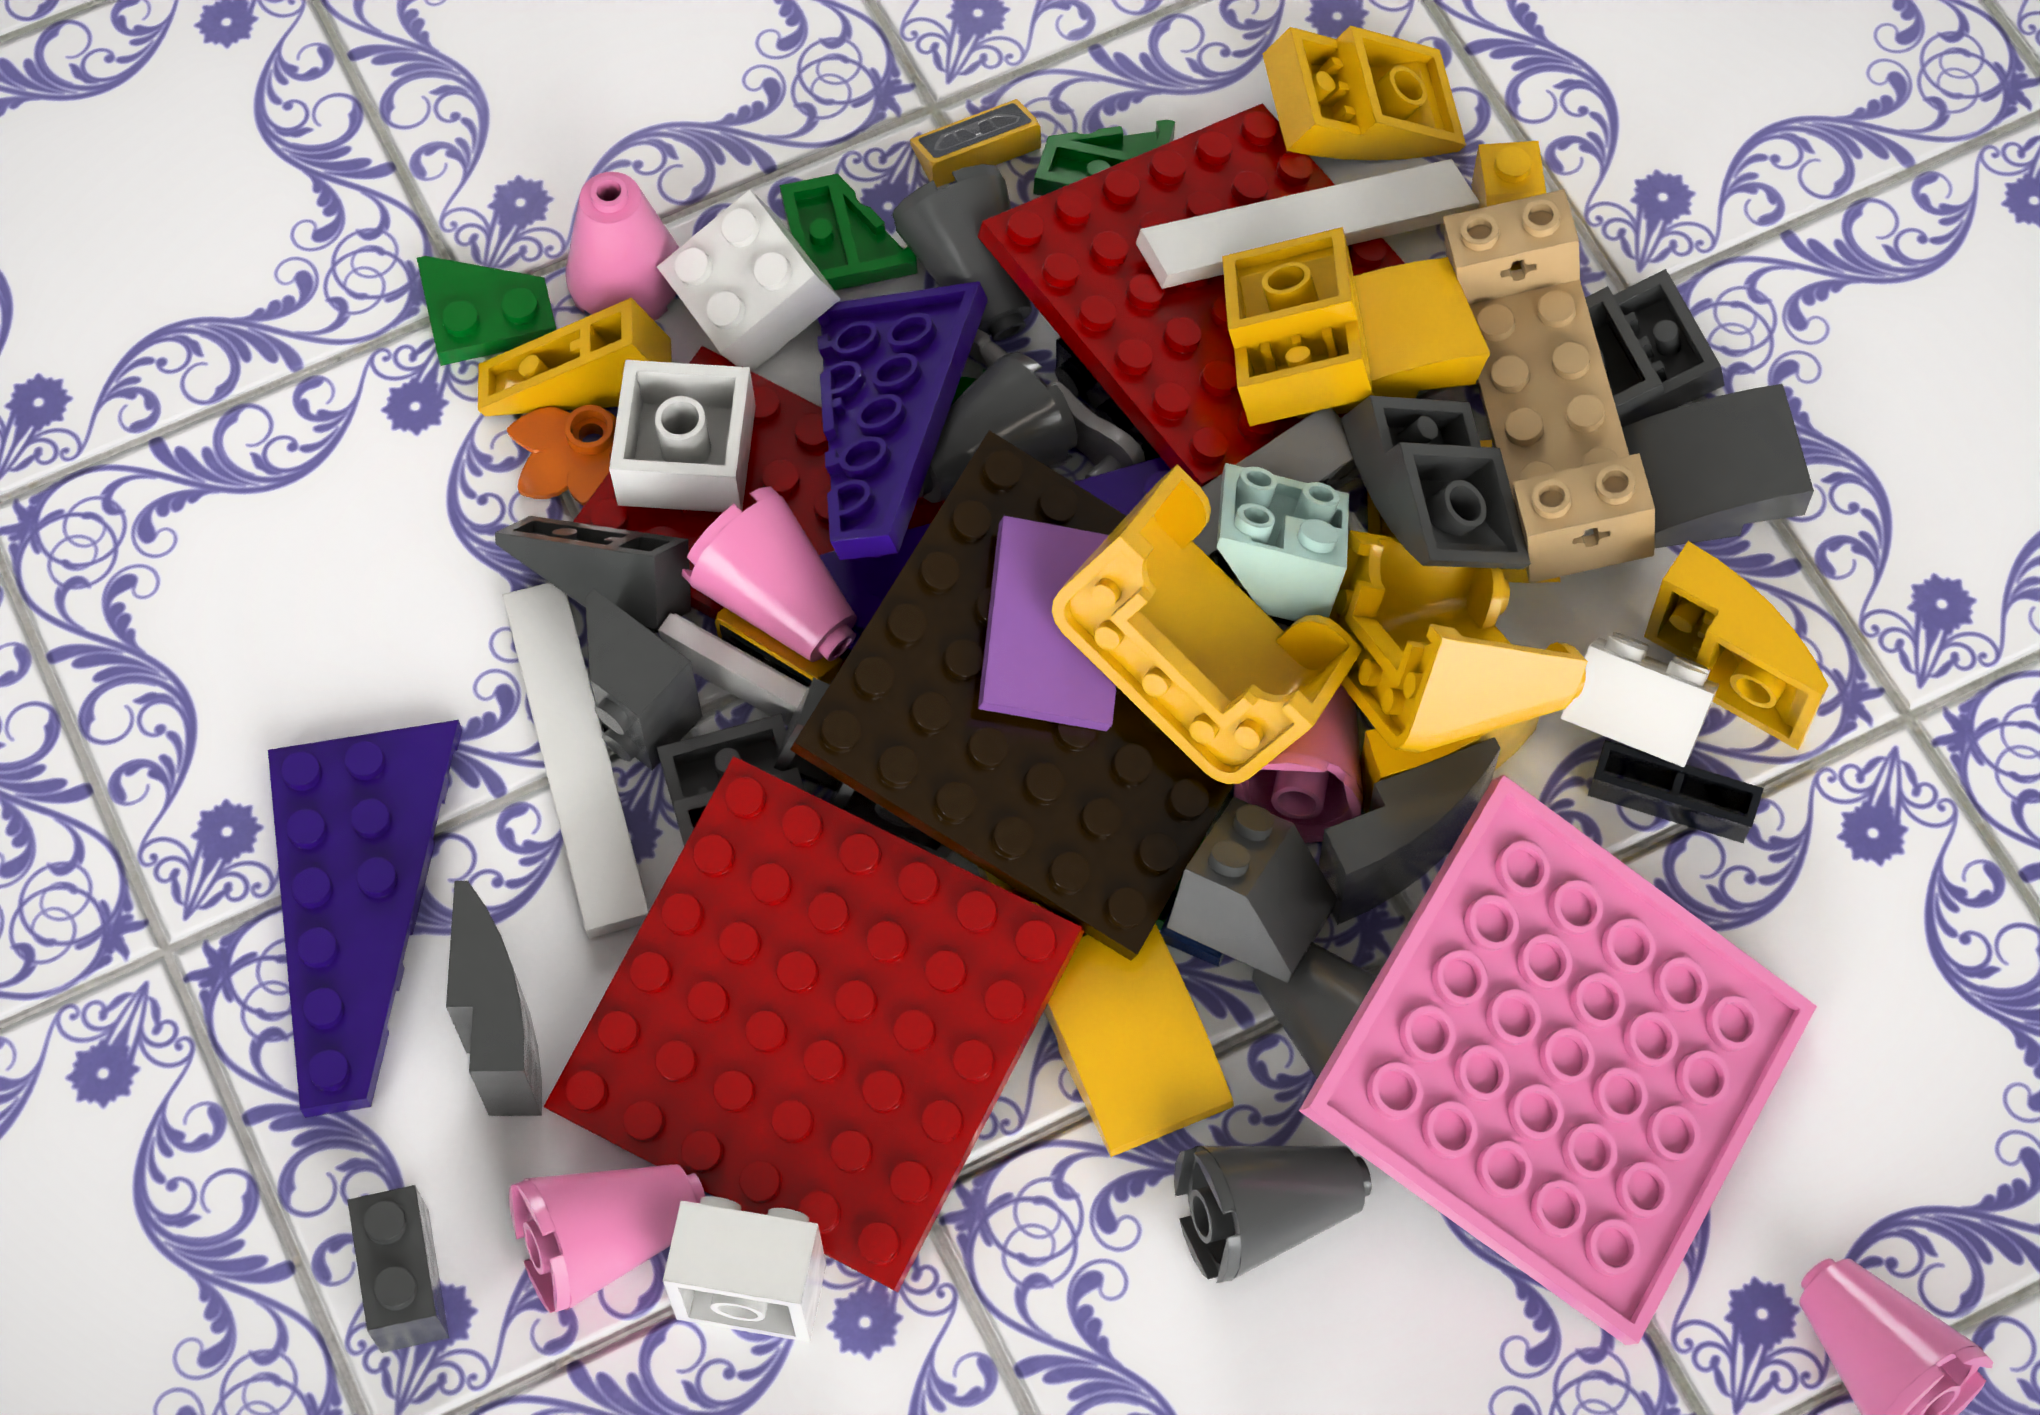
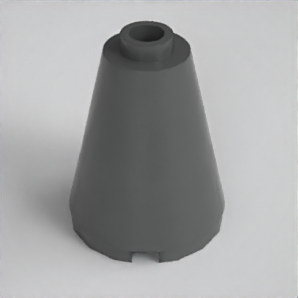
M981 164L964 167L952 172L956 183L938 190L934 180L904 198L893 210L892 216L897 233L939 287L980 281L988 302L978 329L989 336L991 335L994 341H1001L1021 332L1026 327L1024 319L1032 312L1029 298L978 238L983 220L1011 209L1007 185L996 165Z
M1020 352L1007 353L997 359L951 404L918 498L923 497L931 503L945 501L989 430L1051 469L1060 467L1070 461L1073 456L1068 455V450L1077 446L1078 439L1073 414L1057 384L1053 383L1045 387L1034 374V372L1043 367L1034 359Z
M1315 943L1310 947L1289 984L1254 968L1252 980L1316 1079L1319 1077L1377 978L1374 974Z
M1195 1146L1192 1149L1180 1151L1175 1162L1174 1172L1175 1197L1187 1194L1191 1216L1179 1218L1187 1246L1202 1275L1207 1279L1218 1277L1216 1283L1232 1281L1361 1212L1364 1208L1365 1197L1370 1195L1372 1189L1371 1177L1365 1161L1360 1156L1355 1157L1346 1146Z

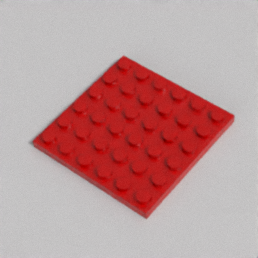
M1263 103L982 221L978 233L979 240L1170 469L1178 464L1200 487H1203L1222 474L1225 463L1236 465L1305 419H1298L1297 416L1249 426L1237 389L1235 353L1228 332L1224 275L1162 289L1136 245V240L1142 228L1335 185L1309 155L1286 151L1280 123ZM1383 238L1348 245L1353 276L1385 267L1405 264ZM1338 414V415H1339V417L1341 418V417H1343L1345 414Z
M733 756L543 1107L654 1166L680 1165L686 1175L692 1173L697 1175L704 1192L741 1205V1211L768 1215V1211L771 1208H786L807 1215L809 1222L818 1223L825 1255L898 1293L1084 934V930L1081 926Z

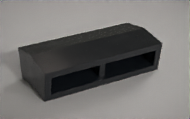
M1605 740L1587 796L1744 843L1749 830L1753 826L1764 788L1690 765L1681 767L1649 753ZM1604 771L1618 774L1627 778H1631L1670 791L1669 793L1663 792L1654 788H1650L1641 784H1637L1628 780H1624L1615 776L1605 774ZM1679 794H1683L1692 798L1706 801L1744 814L1743 816L1738 815L1729 811H1725L1716 807H1712L1703 803H1699L1690 799L1680 797Z

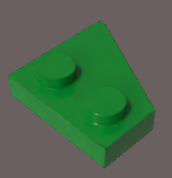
M1168 119L1156 121V129L1153 132L1123 136L1124 133L1121 126L1101 128L1089 134L1072 132L1048 136L1034 176L1033 194L1043 196L1173 141L1175 121Z
M838 173L779 185L789 232L834 291L918 274L917 259L908 246L903 249L885 230V222L871 207L865 206L857 200L855 191Z
M430 256L417 257L434 342L441 366L506 352L557 330L545 277Z

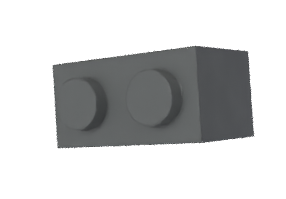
M416 1185L348 1199L367 1332L380 1352L384 1353L449 1338L429 1210Z

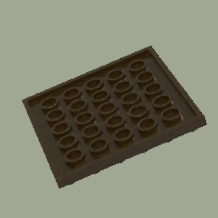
M989 430L790 750L1054 914L1081 926L1085 933L1131 961L1138 955L1181 879L1186 866L1194 856L1234 784L1216 781L1204 773L1117 686L1113 724L1107 731L978 709L998 525L1003 516L1110 535L1126 517L1120 511ZM1241 588L1250 597L1248 592ZM1268 615L1283 631L1295 622Z

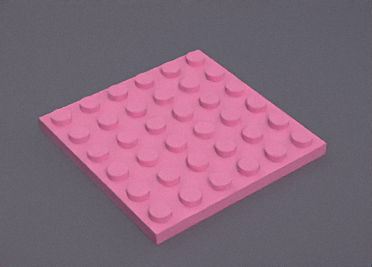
M1505 775L1493 779L1299 1111L1625 1345L1639 1344L1817 1006Z

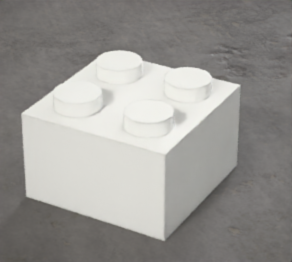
M750 189L657 266L718 351L735 366L750 367L752 372L841 299L777 214Z
M625 360L609 467L618 506L724 512L735 504L742 511L756 407L750 367Z
M1613 632V635L1609 636L1608 640L1599 637L1589 645L1585 655V659L1588 662L1585 668L1586 679L1581 694L1573 699L1566 709L1563 710L1560 719L1685 767L1719 687L1718 683L1707 679L1711 669L1679 656H1674L1669 664L1646 656L1650 645L1621 633Z
M702 1197L700 1203L681 1200L663 1277V1283L676 1319L810 1342L826 1269V1259L818 1223L809 1222L807 1215L786 1208H771L768 1211V1215L741 1211V1205L721 1197Z

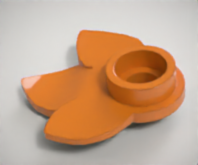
M584 405L576 408L571 413L553 406L543 407L515 420L507 428V433L517 444L531 452L518 480L517 487L519 493L522 496L533 499H549L559 496L569 489L572 497L584 506L610 471L609 467L617 418L600 406ZM590 434L602 436L594 442H582Z

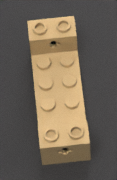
M1565 189L1444 216L1446 257L1451 262L1457 280H1459L1490 351V355L1477 380V385L1493 446L1501 450L1531 562L1526 567L1529 583L1654 556L1655 506L1640 453L1629 455L1580 282L1579 238ZM1520 263L1521 269L1510 270L1512 265ZM1593 529L1594 534L1583 536L1585 530Z

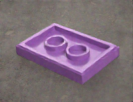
M1003 516L998 525L978 709L1107 731L1112 726L1116 685L1061 632L1055 624L1052 614L1053 600L1058 592L1109 535Z

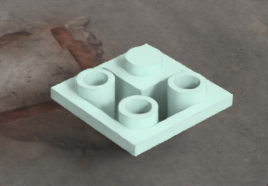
M1225 463L1222 472L1216 547L1252 600L1267 615L1296 621L1306 615H1321L1329 618L1347 570L1349 493L1337 491L1331 486L1320 482L1305 483L1273 475L1271 472L1260 467L1245 468Z

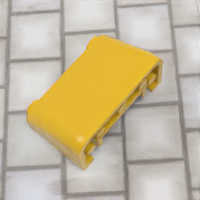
M1177 464L1154 485L1071 576L1054 598L1052 614L1055 624L1061 632L1204 773L1214 780L1225 784H1240L1250 779L1315 725L1363 648L1339 624L1321 615H1306L1296 620L1283 631L1193 542L1210 520L1211 507L1209 499L1201 487Z
M1350 530L1348 534L1347 570L1329 618L1339 624L1363 650L1341 685L1391 748L1417 753L1566 709L1573 699L1581 694L1585 684V668L1588 661L1574 646L1555 642L1544 650L1513 645L1495 626L1498 616L1502 615L1506 610L1510 598L1509 582L1504 578L1501 568L1422 566L1402 546L1397 538Z

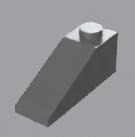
M528 516L495 532V543L497 546L584 607L585 597L595 589L653 633H659L658 629L670 613L683 616L691 612L690 583L682 576V569L690 570L689 559L687 558L689 553L688 539L536 516Z

